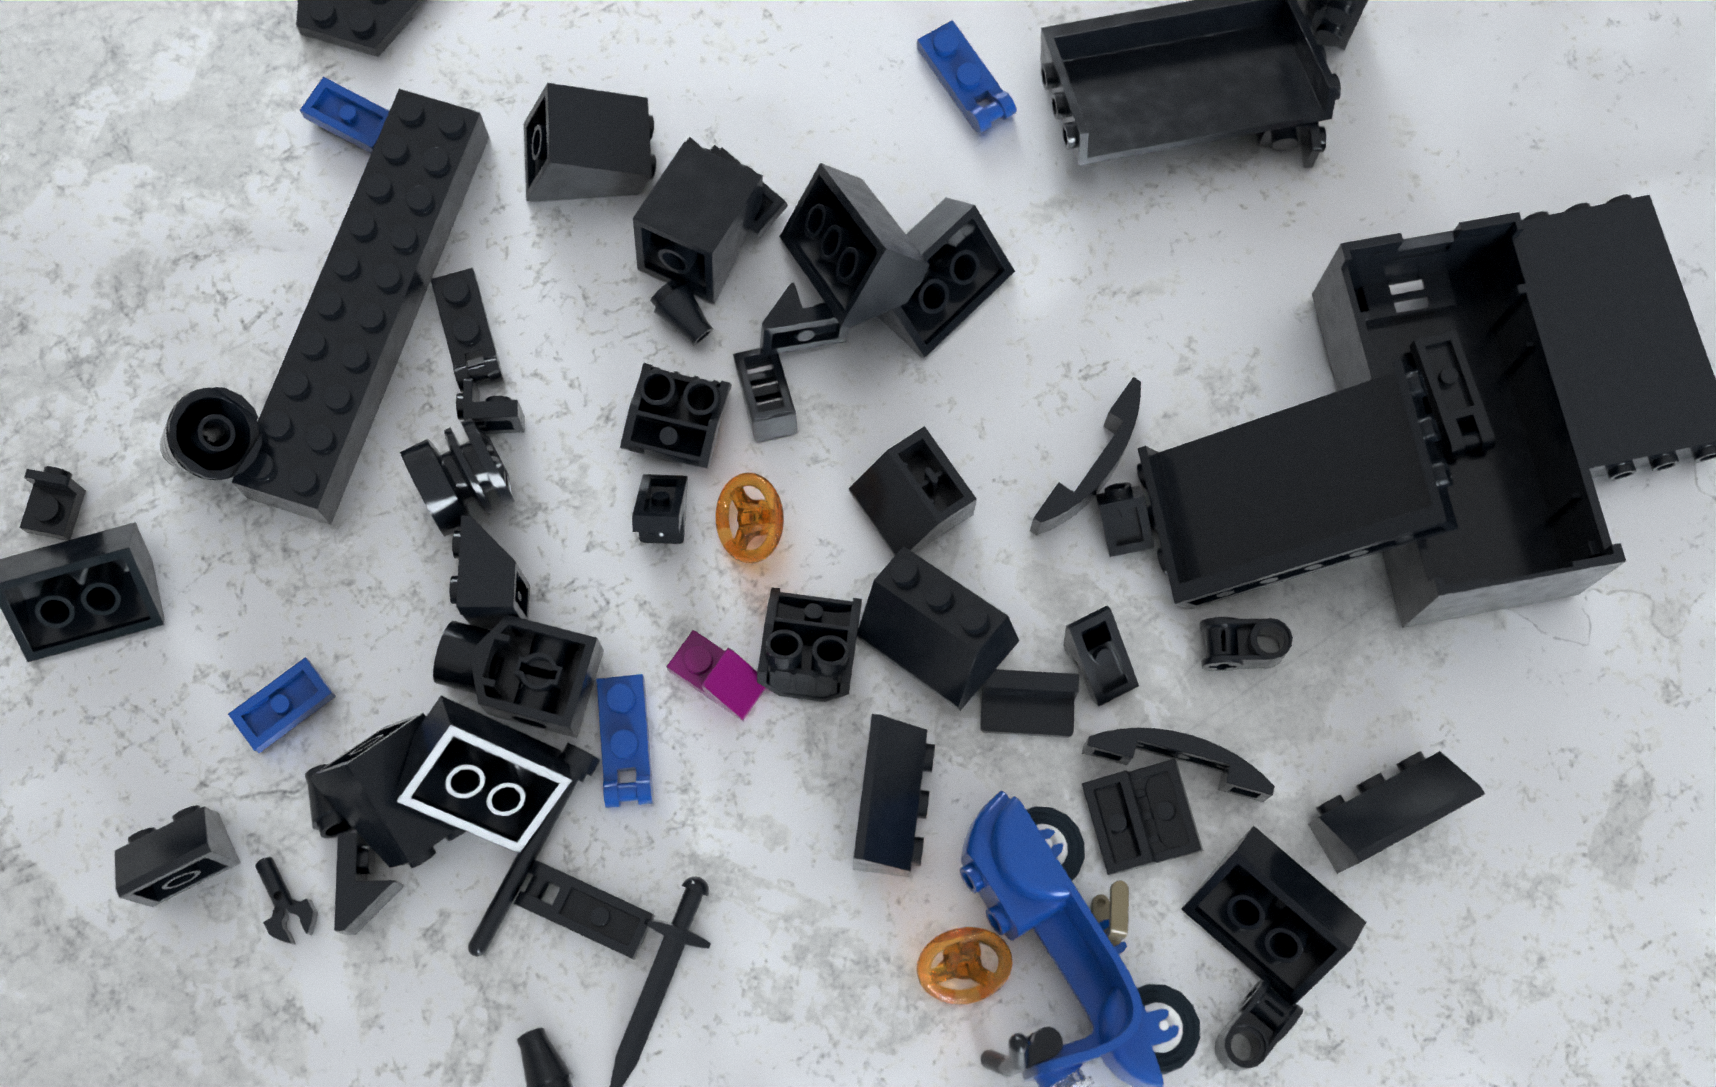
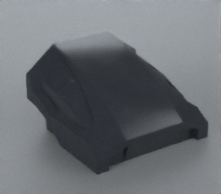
M643 363L638 384L629 406L620 448L709 469L723 410L732 384L726 381H721V383L716 380L708 381L700 379L695 375L694 377L685 376L677 371L672 373L659 367H654L651 364Z
M771 587L757 669V683L778 696L827 702L848 695L850 692L862 599L853 598V601L792 594L780 592V588Z

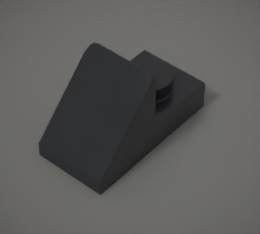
M793 282L788 286L762 322L761 356L847 342L849 328L840 325L826 303L803 308Z
M643 474L632 514L633 532H639L640 542L683 543L685 537L688 476Z
M1105 606L1066 626L1064 649L1078 662L1090 697L1098 706L1139 686L1109 606Z
M338 833L334 931L344 935H356L404 886L395 880L367 881V874H372L374 871L375 853L358 833Z

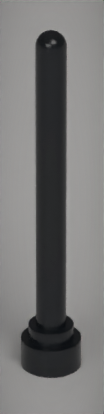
M567 742L561 756L564 762H566L572 781L522 851L516 855L468 944V951L471 955L479 957L487 951L578 781L583 783L587 775L592 777L600 762L599 758Z

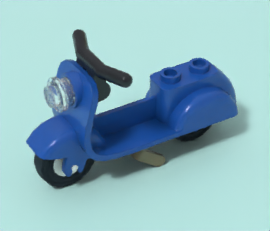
M999 791L979 811L969 827L962 849L961 863L963 867L960 868V875L968 889L972 893L978 892L988 907L986 910L987 919L997 934L1001 936L1005 934L1010 941H1014L1026 932L1034 929L1086 1012L1093 1029L1086 1038L1063 1045L1062 1036L1053 1027H1043L1027 1037L1022 1033H1016L1009 1039V1055H1004L994 1050H986L981 1054V1064L986 1069L1005 1077H1011L1022 1071L1024 1082L1035 1079L1039 1087H1090L1095 1082L1091 1076L1085 1077L1080 1067L1084 1063L1101 1057L1104 1064L1118 1079L1132 1087H1163L1162 1075L1182 1068L1194 1056L1200 1041V1021L1193 1004L1180 991L1161 984H1146L1136 988L1130 972L1120 958L1119 954L1124 952L1127 947L1125 941L1121 942L1127 937L1129 887L1127 883L1121 880L1114 882L1110 886V902L1108 897L1098 894L1092 899L1090 910L1072 882L1078 876L1085 859V844L1079 827L1067 814L1052 807L1035 806L1025 809L1017 797L1013 796L1010 799L1004 791Z

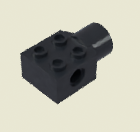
M506 615L492 630L451 621L445 628L437 648L433 666V680L439 685L477 694L478 704L488 715L577 738L604 649L596 637L511 615Z

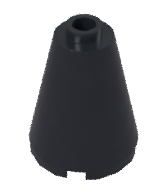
M213 387L194 390L183 396L171 410L160 440L161 454L170 465L203 479L224 480L244 472L258 456L262 445V433L260 434L257 422L259 417L255 408L242 395L227 388Z

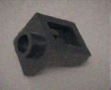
M1319 122L1257 133L1259 147L1272 146L1276 150H1288L1301 145L1303 167H1313L1320 152H1324L1326 147V130L1324 126H1319Z
M463 379V393H457L456 411L459 420H466L471 417L485 434L525 432V415L518 400H512L507 396H490L485 401H480V392L474 379Z
M45 466L43 472L26 469L24 479L30 482L33 487L20 524V528L23 531L67 541L71 540L86 492L83 487L71 479L72 473L52 466Z
M1127 482L1107 486L1104 489L1105 493L1096 495L1109 557L1154 548L1145 497L1140 486L1132 487L1131 483Z

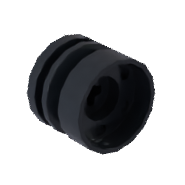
M471 417L461 422L470 440L460 445L450 427L444 430L449 451L440 454L434 444L429 439H426L400 452L419 494L444 537L461 528V516H471L467 502L473 499L476 500L485 513L488 515L493 513L494 509L486 495L487 492L493 489L496 490L504 506L515 502L511 494L509 474L490 437L474 423Z

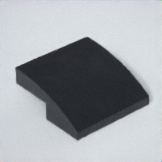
M1171 759L1130 772L1125 770L1082 783L1108 875L1204 851L1177 760Z

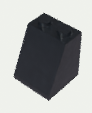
M547 83L524 122L526 201L538 202L638 195L646 183L653 179L656 171V156L651 154L650 140L654 132V118L652 115H649L648 98Z
M684 141L633 217L637 269L667 283L677 278L682 285L688 284L694 295L715 303L763 202V175L756 173L746 165H738L719 157L707 148H699Z
M424 713L381 728L310 776V779L320 792L389 868L405 864L415 868L436 854L433 846L444 838L447 841H451L467 832L396 801V792L414 734L426 718Z

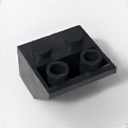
M925 426L888 449L849 488L850 494L894 556L903 546L913 553L919 551L973 516L977 501L975 495Z
M461 516L460 531H454L452 538L453 557L459 559L458 576H451L449 592L451 604H456L460 615H463L470 625L484 629H493L506 615L529 620L530 584L518 564L472 516Z

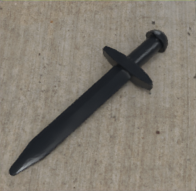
M690 877L682 883L681 886L685 887V891L672 923L648 918L644 921L645 925L664 935L616 1053L610 1087H623L637 1065L685 945L710 948V942L689 931L703 895H709L708 884L700 877Z

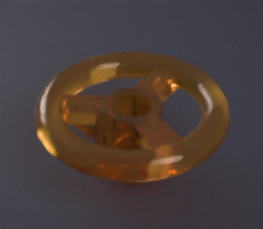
M746 472L736 475L727 482L719 495L715 521L719 539L725 550L734 559L743 563L753 564L768 558L779 544L784 526L782 502L774 486L769 480L759 474ZM743 487H755L763 494L765 499H751L746 495ZM732 501L738 511L737 521L739 527L735 538L729 525V509ZM767 535L761 546L754 550H747L748 543L755 536Z
M979 927L954 928L936 936L924 947L917 961V977L922 988L937 1000L950 1004L975 1003L990 997L1006 983L1012 971V953L1007 943L992 931ZM979 943L989 946L996 953L998 966L995 973L982 966ZM942 951L943 960L936 968L931 969L933 960ZM953 978H970L980 985L970 989L956 990L946 988L939 983Z

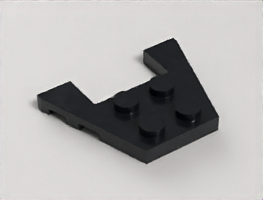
M298 0L296 27L300 35L379 57L413 19L411 14L423 0Z

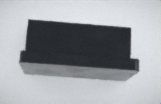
M995 669L982 685L980 730L983 733L1070 738L1074 733V701L1079 693V674Z

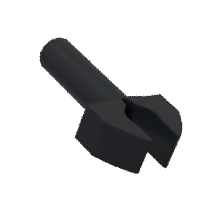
M272 857L260 859L255 864V867L274 905L272 917L263 923L270 936L286 943L296 944L291 932L287 929L288 912L300 918V923L305 933L312 935L314 932L318 912L312 900L306 898L299 902L292 899Z

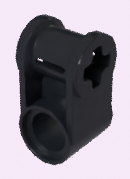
M1214 617L1199 622L1200 631L1205 632L1206 658L1201 660L1202 669L1230 671L1236 669L1272 668L1282 661L1292 646L1293 637L1291 630L1279 619ZM1264 634L1272 636L1278 642L1279 651L1275 653L1265 652L1259 647L1257 637Z
M1266 977L1258 981L1239 1005L1238 1011L1215 1041L1214 1051L1222 1066L1229 1070L1242 1071L1259 1066L1275 1045L1292 1029L1303 1013L1304 1009L1298 1004L1290 1005L1271 989V981ZM1236 1034H1241L1250 1042L1251 1054L1246 1061L1238 1059L1232 1052L1231 1041Z

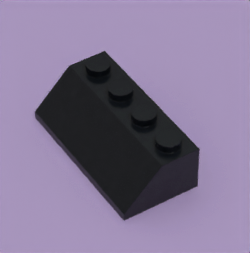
M822 163L816 169L779 236L837 321L846 328H851L907 303L916 287L923 281L925 272L930 265L863 179Z

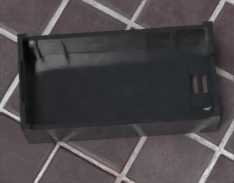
M1520 212L1459 222L1453 231L1403 239L1401 233L1341 243L1312 293L1338 391L1394 372L1392 361L1398 358H1402L1413 370L1417 369L1409 348L1413 340L1457 330L1494 432V449L1480 453L1475 449L1465 451L1463 457L1448 460L1442 451L1441 435L1440 440L1434 442L1438 458H1445L1452 474L1453 486L1447 487L1459 529L1382 552L1402 628L1576 596L1626 562L1621 543L1612 544L1518 237L1524 230ZM1422 280L1424 287L1422 290L1391 294L1389 285ZM1427 297L1429 304L1427 308L1396 312L1394 303ZM1427 396L1422 397L1426 414H1433ZM1468 420L1458 423L1461 434L1471 432Z

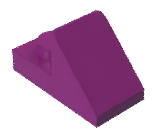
M692 630L666 666L669 672L742 721H744L766 689L757 683V671L730 648H727L726 651L695 630Z

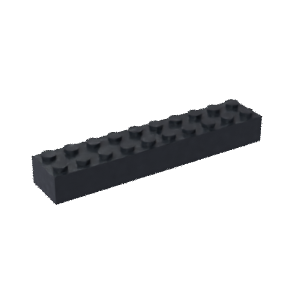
M398 90L257 421L260 434L262 433V445L258 456L244 472L234 476L232 483L247 499L330 525L332 524L431 281L430 279L433 277L488 142L489 134L480 112L406 90Z

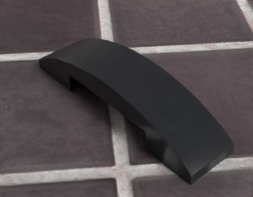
M1133 377L1109 410L1103 427L1115 435L1077 489L1073 492L1058 482L1034 516L1029 531L1035 535H1040L1063 524L1087 506L1109 481L1125 452L1136 423L1141 398V381Z
M1124 728L1105 731L1089 736L1082 750V754L1128 765L1134 757L1135 749L1219 771L1222 772L1218 786L1219 791L1260 802L1266 801L1274 792L1275 786L1259 770L1237 754L1208 740L1177 731L1157 728Z

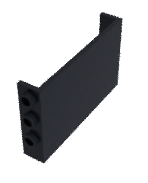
M1191 0L1041 28L1040 60L1042 63V83L1045 90L1051 89L1052 91L1051 104L1054 117L1063 121L1062 136L1064 145L1067 150L1073 149L1078 166L1330 120L1333 116L1335 100H1339L1341 96L1340 80L1337 74L1331 73L1327 65L1325 48L1322 44H1317L1313 35L1311 19L1309 16H1304L1297 0Z
M1630 194L1614 197L1601 205L1590 206L1589 203H1580L1561 213L1549 215L1547 211H1541L1525 217L1522 220L1524 230L1518 237L1592 478L1608 475L1609 480L1613 481L1629 477L1637 472L1636 469L1651 466L1652 471L1656 472L1678 465L1681 459L1693 457L1694 461L1698 463L1716 458V378L1650 195L1632 198Z
M1398 358L1392 361L1394 372L1161 452H1157L1147 446L1137 448L1141 463L1137 464L1138 477L1142 486L1147 489L1151 503L1147 507L1149 522L1154 531L1158 532L1161 548L1157 551L1158 561L1162 571L1168 575L1174 603L1188 609H1194L1459 529L1447 487L1453 486V478L1445 458H1438L1434 442L1440 440V432L1433 414H1426L1422 397L1427 396L1428 391L1421 371L1419 369L1413 370L1402 358Z

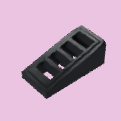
M760 348L733 354L754 440L760 442L796 433V411L779 354L761 356ZM767 365L772 367L770 370L751 374L747 373V370ZM774 381L776 382V384H771L752 389V386L762 385ZM780 398L779 401H774V402L765 403V404H761V405H757V404H756V403H759V402H764V401H769V400H773V399Z

